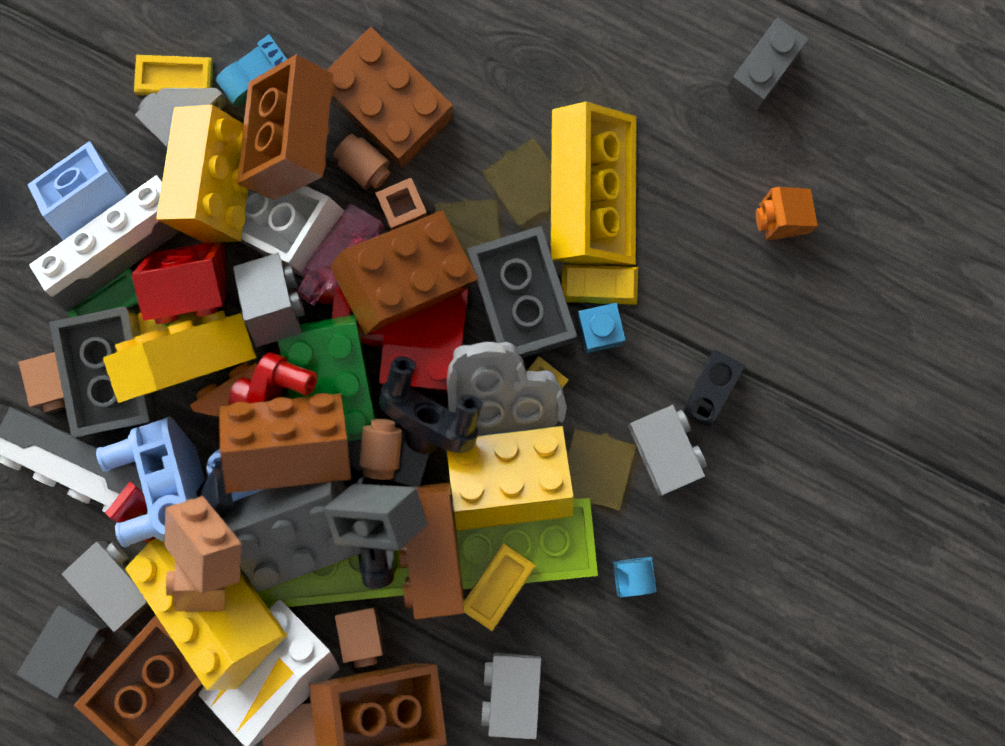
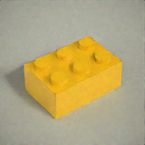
M214 105L174 107L156 220L203 243L241 242L249 190L237 184L243 123Z
M223 310L201 317L199 320L182 322L170 326L168 329L148 332L136 336L134 339L116 344L117 352L103 357L116 399L120 403L255 359L256 356L242 314L239 313L226 317Z
M563 426L478 436L474 448L468 452L455 453L447 450L457 531L573 517V491Z

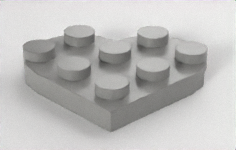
M482 342L470 346L463 345L454 351V359L449 364L447 373L448 410L455 413L457 402L459 399L461 400L463 395L468 394L478 397L483 403L477 422L478 436L551 428L558 421L561 423L564 421L567 406L563 389L557 382L555 374L550 371H526L523 359L519 356L516 347L512 343Z

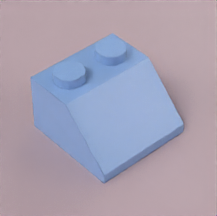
M90 141L28 184L42 216L63 241L128 195Z

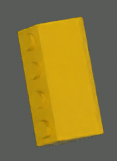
M581 102L552 109L550 242L552 260L575 265H636V116L590 102Z
M159 539L150 541L125 568L207 691L237 689L287 636L241 569L240 582L225 586L224 611L174 612V596H166V571H175V559L165 547V542Z

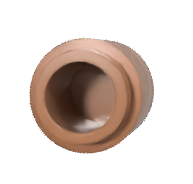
M350 134L339 144L333 154V157L338 160V166L365 190L371 186L377 189L390 175V171L387 169L390 161L363 137L357 138L354 134Z
M373 419L371 420V425L363 427L359 463L363 467V476L381 480L394 478L395 470L399 469L402 430L395 427L394 421Z

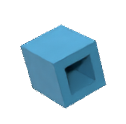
M617 303L578 311L576 319L585 354L623 345L625 336Z

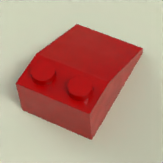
M199 243L148 254L132 273L142 320L154 319L155 324H165L178 320V314L194 312L195 317H202L218 312L217 307L223 306L226 299L225 243Z
M469 288L458 296L386 326L379 384L381 386L387 382L392 360L394 361L396 357L404 356L413 360L416 365L410 386L412 390L448 394L447 373L449 364L454 359V351L458 347L463 346Z

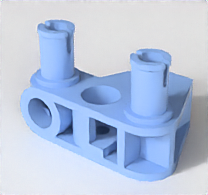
M167 417L131 429L128 439L103 448H97L96 450L97 460L103 471L108 472L111 469L136 462L148 512L146 515L122 523H116L115 532L120 545L128 547L131 544L152 537L165 542V507L198 498L196 492L205 481L195 445L174 419Z

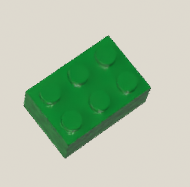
M355 315L300 324L302 333L278 340L281 356L287 358L289 363L316 372L318 380L314 391L307 396L288 388L290 399L312 397L320 393L330 395L341 394L347 442L362 440L363 427L371 425V420L378 418L360 326Z

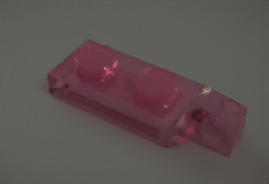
M350 203L307 261L302 271L305 278L297 289L300 298L314 306L325 290L332 292L336 287L340 289L329 266L344 249L377 237L383 230L382 222Z

